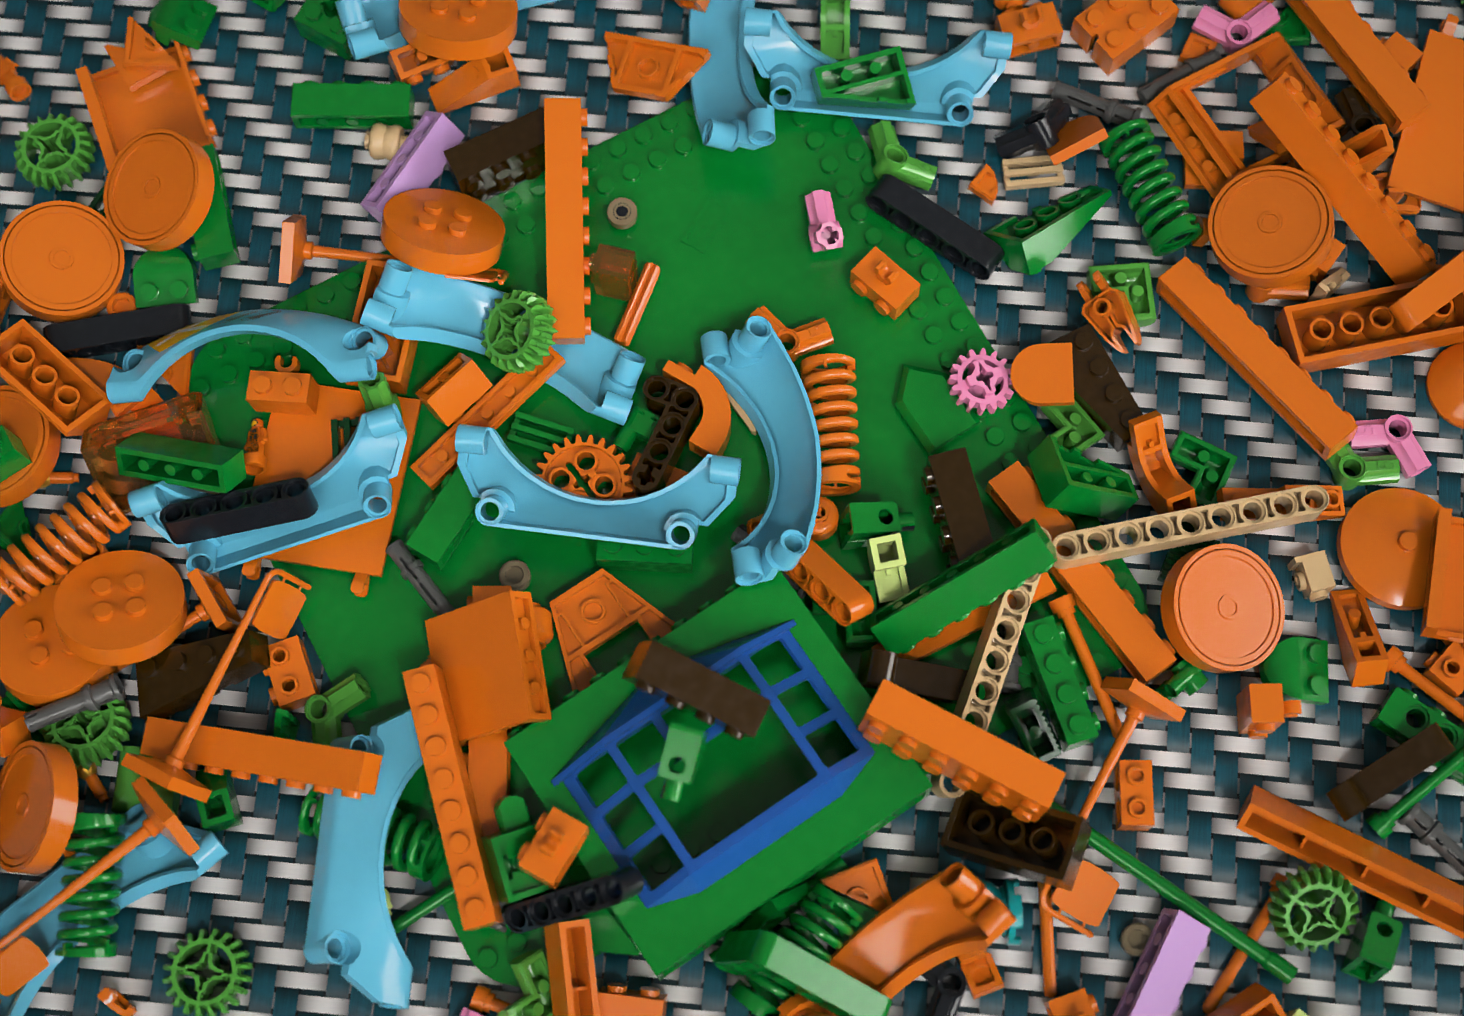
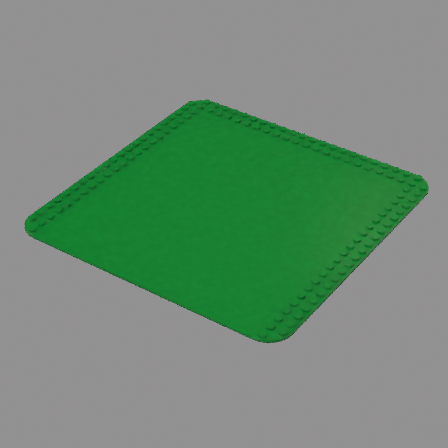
M756 66L752 67L760 95L765 102L772 106L769 98L770 78H762ZM781 88L776 93L780 96H786L790 91ZM692 98L588 149V156H582V167H588V186H582L583 197H589V215H583V227H589V245H583L584 257H590V275H584V287H590V305H584L585 317H591V330L615 342L614 335L644 265L647 262H651L660 267V275L631 343L627 347L623 346L641 355L646 360L632 396L633 404L630 411L633 406H639L649 411L645 403L643 384L651 376H663L662 369L668 360L675 364L678 362L684 363L693 370V374H696L700 366H704L700 343L701 336L709 331L718 330L726 333L729 341L735 330L743 329L745 321L758 307L764 305L790 329L825 318L830 326L834 344L799 356L793 363L801 378L800 363L803 359L812 355L838 353L851 356L856 361V370L854 371L856 373V380L848 385L856 388L857 395L848 401H852L858 406V411L849 417L856 418L859 422L858 428L850 431V433L858 435L859 443L850 448L857 450L860 453V458L856 462L849 463V465H855L860 468L861 474L858 477H861V489L849 495L821 496L834 502L838 508L839 517L847 505L853 502L894 501L897 503L898 513L913 512L915 518L914 530L902 531L900 534L907 562L904 567L909 590L915 589L947 570L946 565L949 564L947 553L942 554L939 547L938 535H941L939 524H933L930 516L929 506H932L930 494L925 495L921 484V477L924 476L923 468L926 467L928 456L965 447L993 542L1015 529L985 490L988 481L1016 461H1019L1023 467L1028 466L1031 469L1027 456L1047 437L1026 401L1014 389H1011L1014 392L1011 399L1007 400V404L1003 409L997 406L995 413L992 415L985 409L982 416H978L977 409L972 408L981 423L930 455L895 406L904 364L945 372L950 376L953 374L949 371L953 364H957L956 361L960 355L966 357L971 349L978 355L980 350L985 348L986 355L991 356L994 349L933 250L874 212L865 201L866 196L879 180L873 173L876 159L850 116L778 110L774 107L775 141L756 150L737 147L734 152L703 145ZM544 171L537 178L526 180L512 189L484 201L485 204L489 205L500 215L505 225L501 256L498 262L491 268L505 270L509 273V276L503 285H499L498 281L492 283L473 282L505 293H512L513 290L531 291L547 300ZM823 190L830 192L835 219L839 221L843 232V248L812 252L808 226L810 225L804 200L805 196L812 191ZM711 196L731 207L732 210L703 254L685 243H680L679 240L681 237L683 238L708 197ZM617 198H628L636 205L637 221L628 229H617L608 220L607 208ZM711 202L687 240L703 247L726 209ZM707 220H710L709 225L704 230V225L706 224ZM875 246L921 284L919 296L895 321L888 315H881L869 298L859 296L851 287V270ZM388 250L380 253L392 255ZM361 262L269 309L308 311L352 322L367 262ZM240 334L210 341L202 348L191 369L189 392L194 409L213 445L243 449L245 454L248 453L244 450V446L247 442L248 433L252 430V420L260 418L263 420L264 428L267 430L271 415L269 412H256L246 401L250 370L278 372L274 365L277 355L284 359L283 367H289L292 363V357L296 356L301 364L298 373L311 374L319 385L358 391L360 389L356 386L346 385L345 382L340 383L318 359L293 342L270 335ZM419 341L406 395L396 394L399 397L419 399L415 393L460 352L477 364L493 384L490 389L508 372L494 366L491 363V359L486 355L455 346ZM789 342L782 343L786 351L794 347ZM836 362L827 363L828 368H824L823 365L817 366L815 368L834 369L842 367L845 364ZM968 368L963 372L962 380H965L968 376ZM544 383L516 410L574 428L575 434L571 444L575 443L577 434L580 435L582 442H587L589 435H593L594 444H598L602 438H605V448L607 449L611 446L622 425L586 412L567 396L547 383ZM814 384V385H813L814 388H818V387H821V386H826V385H820V384ZM998 384L997 387H995V395H997L1000 392L1001 384ZM655 392V393L652 394L651 396H652V397H660V396H662L664 393H663V392ZM815 400L813 402L818 404L826 401ZM685 402L682 403L680 407L688 408L692 405V403ZM423 403L420 408L389 545L400 539L406 546V536L414 524L419 525L425 516L423 512L428 502L432 498L436 499L442 491V482L432 490L410 466L455 423L449 427L444 425L432 415ZM474 403L473 405H471V406L465 411V413H466L467 411H469L476 403ZM731 405V435L722 456L741 458L739 485L737 486L736 497L709 526L699 525L698 534L694 541L693 573L606 570L675 623L683 618L691 619L698 614L697 610L699 607L710 600L718 601L725 596V590L736 583L731 548L737 544L730 539L731 535L741 524L747 527V522L763 514L767 506L770 474L766 451L758 432L757 435H752ZM700 406V411H701V412H700L699 419H698V421H697V423H696V425H695V427H694V429H693V431H692V433H691L689 439L691 438L692 434L694 433V431H695L696 428L698 427L699 423L701 422L702 415H703V411H702L701 406ZM515 411L496 431L522 464L534 474H542V471L536 465L537 463L546 464L548 462L542 452L507 442V435L510 433L511 424L515 419ZM815 416V419L817 420L826 418L824 416ZM525 422L520 423L521 425L528 426L563 438L567 437V435H563ZM671 428L667 433L675 434L679 432V429ZM818 431V434H827V432ZM517 432L516 435L552 447L554 442L522 432ZM636 437L628 453L624 454L626 459L621 465L630 464L631 466L637 452L642 454L647 442ZM689 439L675 466L688 473L704 459L690 450ZM820 447V448H821V451L831 449V448H822V447ZM616 450V453H615L614 456H616V455H618V454H621L620 452H618V451ZM658 454L653 459L663 460L667 455ZM584 458L580 462L579 467L583 470L591 469L595 464V460ZM568 463L566 467L576 478L579 487H582L589 497L596 498L591 492L588 483H585L574 466ZM821 463V468L826 467V466H831V465H839V464H825V463ZM246 474L247 478L235 486L234 489L253 487L255 476ZM559 476L556 478L554 486L559 488L566 487L570 478ZM603 482L598 486L597 492L608 494L612 491L613 484ZM834 483L823 484V485L834 486ZM837 483L838 487L849 486L847 484ZM487 502L485 507L487 514L494 518L498 517V506L495 503ZM1058 510L1062 516L1066 514L1072 520L1076 530L1102 526L1097 517ZM477 519L442 571L411 553L416 560L420 559L422 561L425 572L455 609L467 606V597L472 596L473 586H502L499 580V571L506 562L511 560L522 561L528 566L531 572V582L523 592H531L532 601L539 603L541 607H545L550 612L549 602L600 570L596 561V539L486 526ZM838 527L835 533L828 539L822 541L813 540L856 581L874 580L873 574L870 571L867 547L841 550ZM1088 541L1095 551L1102 550V545L1098 541ZM387 554L382 578L370 576L369 590L366 597H357L351 592V583L356 573L270 560L274 569H282L310 584L312 587L311 590L301 589V592L306 596V600L298 617L333 687L352 674L359 673L367 681L371 689V698L347 713L357 735L369 736L371 726L402 711L411 709L402 672L418 668L428 659L430 652L425 620L436 617V615L410 581L402 578L400 575L401 570ZM1119 558L1100 562L1101 565L1106 564L1115 575L1114 581L1120 589L1125 588L1135 600L1134 606L1140 614L1144 613L1148 616L1144 594L1124 560ZM1049 571L1047 572L1057 591L1032 603L1024 624L1053 615L1048 603L1067 595ZM287 579L285 580V583L297 589L299 588V586L294 584L293 582ZM876 593L877 610H879V609H881L882 607L886 606L887 604L893 602V601H888V602L878 603V598H877V593ZM807 595L801 600L812 614L811 597ZM1074 606L1076 610L1074 616L1102 679L1124 667L1079 608ZM1054 614L1055 623L1060 622L1065 632L1066 640L1063 643L1067 653L1072 652L1076 660L1077 670L1074 672L1078 682H1083L1087 688L1091 684L1062 618L1058 619L1057 614ZM812 615L855 674L859 668L861 652L871 650V647H848L846 645L845 626L837 623L830 615ZM554 619L553 639L546 645L545 649L541 650L549 704L552 710L563 704L562 699L572 692ZM636 622L585 657L597 674L603 671L608 674L618 667L616 663L630 653H634L639 642L649 641L650 639L639 623ZM998 624V626H997V634H998V636H999V624ZM983 629L919 661L969 670ZM1019 638L1018 655L1021 656L1022 666L1019 667L1018 684L1021 685V690L1027 687L1033 688L1042 709L1045 711L1047 709ZM780 641L766 646L750 657L769 686H773L800 671ZM989 653L986 657V663L993 670L995 668L993 664L995 657ZM741 664L723 675L741 686L760 694L759 689ZM803 681L777 696L795 724L799 727L828 712V708L808 681ZM980 684L978 698L983 700L986 691L984 686ZM1000 694L987 729L988 733L996 737L1014 728L1003 703V699L1012 694ZM925 699L951 714L954 713L956 704ZM769 705L754 738L743 737L740 741L722 732L705 744L694 784L684 785L680 803L660 797L665 781L664 777H655L646 783L644 788L691 858L696 859L817 776V773ZM673 708L662 716L668 727H670L671 722L702 731L711 727V725L694 718L695 713L683 708V711ZM967 714L965 721L975 725L974 717L971 714ZM836 721L826 724L805 737L827 768L857 752ZM528 722L522 725L512 727V731L520 726H524L526 728L534 722ZM651 723L617 747L634 773L640 775L661 761L666 741L655 725ZM461 746L462 752L468 753V746ZM609 753L591 763L577 776L597 807L627 784V779ZM511 755L510 795L520 796L526 801L531 821L539 819L544 812L549 814ZM682 759L674 765L676 772H683L685 761ZM916 761V762L918 763V765L920 766V768L922 769V771L925 773V775L930 774L929 772H927L926 770H924V769L922 768V764H921V763H919L918 761ZM423 763L406 784L395 807L401 809L402 818L407 813H414L417 816V825L423 819L431 820L434 830L438 821L434 804L430 805L427 799L428 779ZM632 793L605 815V820L624 848H627L655 825V821L636 793ZM659 835L632 858L652 890H655L683 868V863L664 835ZM446 854L440 868L430 880L436 893L452 883ZM576 855L568 868L571 883L591 877ZM456 896L442 904L470 960L482 973L496 982L512 987H520L510 962L523 953L542 948L547 960L544 927L519 934L512 932L507 924L505 934L489 926L474 931H464ZM611 907L606 908L627 936L631 938ZM582 915L561 922L582 920ZM593 952L594 958L602 954L601 952Z

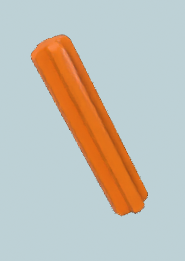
M647 262L644 265L614 335V340L617 344L626 347L630 345L660 275V267L651 262Z

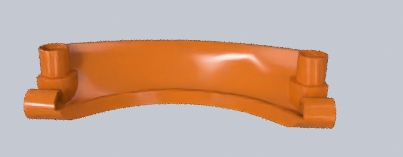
M955 862L904 894L866 923L843 944L841 949H838L832 955V960L828 964L892 999L917 977L944 961L962 954L987 949L1017 918L961 862ZM821 1007L822 1012L827 1013L831 1016H837L834 1013Z

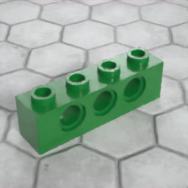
M1395 687L1387 694L1369 724L1401 745L1437 722L1456 748L1455 751L1432 765L1438 768L1464 746V726L1460 724L1455 725L1446 719V714L1440 709L1433 706L1428 707L1420 702L1418 696L1411 690ZM1407 714H1412L1417 718L1418 728L1411 727L1407 723ZM1464 764L1449 776L1463 786Z

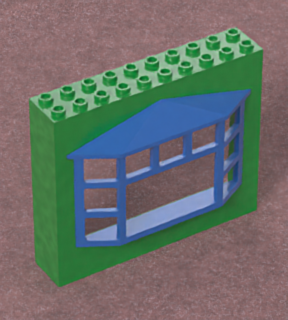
M778 571L773 580L760 582L755 585L742 586L737 583L733 584L725 590L724 597L716 602L710 600L698 608L697 615L689 620L683 618L671 626V632L661 638L658 635L650 639L722 676L741 664L759 689V695L771 700V708L817 773V776L696 859L691 858L644 788L646 783L657 777L660 761L640 775H636L617 747L651 723L655 725L666 741L669 727L662 716L674 708L666 704L664 698L655 694L649 695L635 688L634 684L622 679L633 655L632 653L620 659L616 663L618 667L608 674L603 671L594 676L589 681L591 685L581 692L576 689L567 694L562 699L563 704L554 710L550 707L552 720L534 722L526 728L520 726L507 735L508 740L504 742V745L548 812L554 806L588 826L590 833L577 856L591 877L624 866L637 868L632 860L633 856L659 835L665 836L683 863V868L655 890L650 888L643 877L644 887L641 893L611 907L659 981L722 939L726 932H732L745 923L769 900L797 887L929 796L933 787L914 759L905 760L898 757L892 752L893 748L883 743L874 744L866 740L862 736L863 733L857 730L872 699L781 571ZM780 641L800 671L773 686H769L750 657L766 646ZM803 681H808L828 708V712L799 727L795 724L777 696ZM836 721L857 752L827 768L805 737L826 724ZM714 724L705 730V732H709L706 743L721 734L725 728ZM609 753L627 779V784L597 807L577 776L591 763ZM677 758L674 765L681 761L682 758ZM632 793H636L655 821V825L627 848H624L605 820V815Z

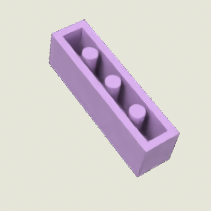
M426 111L360 205L381 224L384 206L389 199L404 191L429 188L433 181L442 174L443 167L447 163L443 151L459 145L465 135L443 113Z
M1163 908L1113 1016H1171L1179 1006V997L1185 984L1193 976V967L1199 954L1203 952L1207 945V936L1211 929L1180 910Z

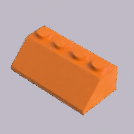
M21 319L0 334V377L66 437L86 435L108 419L112 403L109 401L107 394L27 321Z

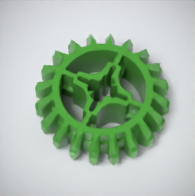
M49 113L46 120L37 116L38 123L35 125L27 122L29 130L27 132L19 131V136L22 140L14 141L17 151L13 152L17 160L16 166L22 172V176L35 187L40 188L43 186L49 192L53 186L57 190L62 191L64 184L73 188L72 181L75 179L83 182L81 174L83 172L91 173V168L88 164L96 163L93 153L97 152L96 146L93 143L94 138L88 132L87 127L83 123L78 122L73 116L67 118L62 113L57 118ZM75 139L76 145L74 153L72 155L70 153V150L72 148L71 143ZM37 150H40L39 161L35 165V155Z
M513 290L512 293H504L502 299H495V308H487L490 315L487 319H483L486 327L480 332L485 336L481 345L487 348L484 355L491 359V363L494 366L499 367L505 372L524 374L525 371H534L535 365H543V356H551L548 349L550 345L556 344L552 340V336L558 332L553 327V324L558 319L551 315L554 309L547 304V300L531 291Z
M116 699L101 705L98 711H82L74 716L43 727L44 732L47 733L44 736V741L65 747L71 754L76 769L81 765L89 770L92 763L101 767L103 759L107 758L113 761L112 753L115 750L123 752L121 742L130 741L127 732L133 729L130 721L132 718L131 712L126 707L127 704L124 700L119 701Z
M1311 863L1308 871H1305L1302 866L1298 865L1297 874L1292 875V873L1286 871L1287 880L1285 882L1276 880V886L1279 891H1269L1272 902L1267 903V909L1270 912L1268 917L1271 925L1274 926L1277 936L1281 937L1287 945H1295L1301 952L1308 947L1310 951L1315 953L1319 945L1327 951L1329 943L1332 941L1340 945L1339 936L1341 934L1350 936V930L1347 926L1357 925L1354 914L1360 912L1359 906L1356 904L1358 896L1352 888L1353 885L1348 879L1344 878L1340 871H1332L1325 864L1319 869L1316 864ZM1336 896L1334 909L1332 913H1330V908L1334 903L1332 900ZM1296 902L1297 907L1293 912V918L1290 920V912L1293 904Z
M202 928L199 929L198 939L194 933L190 932L186 935L187 945L180 940L175 943L176 947L180 950L178 954L172 951L167 953V956L174 959L172 965H163V969L170 971L171 976L164 977L162 982L164 984H172L173 986L165 993L168 997L177 995L172 1004L177 1008L184 1005L183 1013L186 1015H190L195 1010V1016H204L206 1011L208 1016H217L218 1009L222 1014H228L229 1006L227 1003L230 1002L234 1006H239L240 1001L236 994H248V990L241 986L243 981L252 982L253 978L244 975V971L252 969L253 964L242 961L250 953L248 950L239 951L243 942L239 939L231 942L233 934L230 932H225L221 936L220 929L213 928L209 935L207 929ZM207 947L206 952H203L198 963L187 965L190 958L197 951ZM219 947L228 955L232 971H226L221 968L220 956L217 955ZM209 967V969L222 975H213L212 978H206L201 974L195 973V971H203ZM184 975L194 978L196 982L195 991L198 992L197 999L187 990ZM229 982L226 989L220 995L208 1000L209 995L213 994L217 984Z

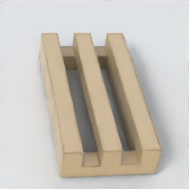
M1049 155L1002 159L1001 166L1005 191L1061 186L1065 184L1062 163L1054 165ZM1056 173V176L1010 181L1011 177H1032L1042 174Z

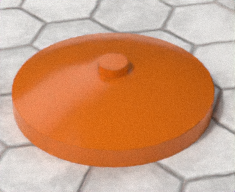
M1405 488L1380 489L1359 499L1342 519L1336 542L1340 566L1353 587L1367 599L1386 608L1404 611L1422 609L1424 606L1433 518L1439 507L1442 506L1427 495Z

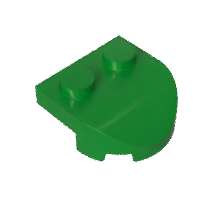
M160 0L150 11L147 25L152 27L156 40L168 47L171 39L199 51L216 15L218 6L205 0Z
M178 247L162 252L149 250L137 260L133 269L136 308L157 307L176 303H199L196 281L198 269L195 261Z
M1291 637L1278 641L1272 653L1259 664L1262 683H1282L1283 701L1300 700L1301 703L1328 704V641L1306 637Z

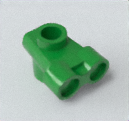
M1183 658L1170 669L1174 675L1165 680L1155 691L1169 700L1172 697L1176 698L1183 690L1191 696L1209 679L1202 673L1201 669L1194 667Z

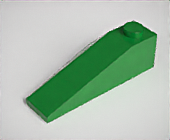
M1087 186L1058 198V204L1055 206H1038L1031 209L1033 215L1020 220L1016 216L1008 218L985 231L984 235L1001 246L1004 251L1002 260L1011 270L1024 273L1025 275L1037 274L1044 266L1054 261L1112 196L1111 189L1098 186Z

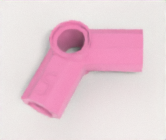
M1265 0L1240 19L1235 20L1204 5L1192 26V30L1218 42L1228 54H1233L1247 47L1279 23L1281 18L1271 2L1268 3ZM1231 34H1240L1244 40H1234Z
M823 190L812 191L804 199L810 225L808 226L812 252L843 248V232L839 221L835 219L830 192Z
M1396 414L1388 419L1356 421L1358 429L1354 438L1348 443L1352 449L1380 447L1387 449L1391 455H1396V458L1399 459L1400 470L1405 479L1420 474L1432 465L1414 437L1412 423L1407 417ZM1389 428L1397 429L1400 437L1393 436Z

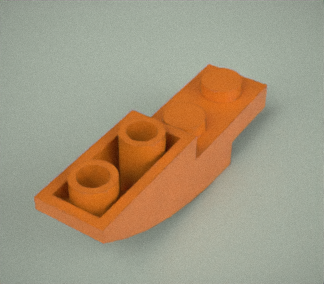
M1284 485L1281 488L1222 487L1216 492L1218 503L1308 485ZM1319 485L1327 491L1329 504L1312 521L1346 516L1342 486ZM1305 498V502L1309 507L1317 508V504L1313 499ZM1274 504V508L1278 513L1287 514L1285 507L1280 504ZM1243 510V514L1247 519L1256 520V516L1252 511Z

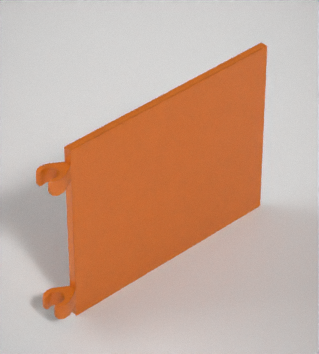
M1448 14L1446 19L1441 22L1439 32L1432 29L1428 31L1423 48L1424 54L1420 59L1414 84L1426 93L1431 105L1422 118L1401 130L1385 188H1405L1404 194L1464 214V40L1453 37L1459 17Z
M319 385L316 415L271 413L267 427V438L269 440L264 444V455L267 458L266 472L255 476L253 486L299 477L308 479L333 461L331 420L343 421V418H350L352 420L366 413L365 401L361 392ZM398 396L403 423L407 430V440L398 476L389 479L393 493L392 508L388 516L245 562L242 567V574L247 579L258 580L261 573L262 559L356 573L351 583V592L357 597H366L369 590L370 576L382 578L387 557L385 550L391 540L422 404L421 400ZM356 427L351 428V435H353ZM343 428V429H340V433H341V451H342L343 448L345 447V446H344V428Z

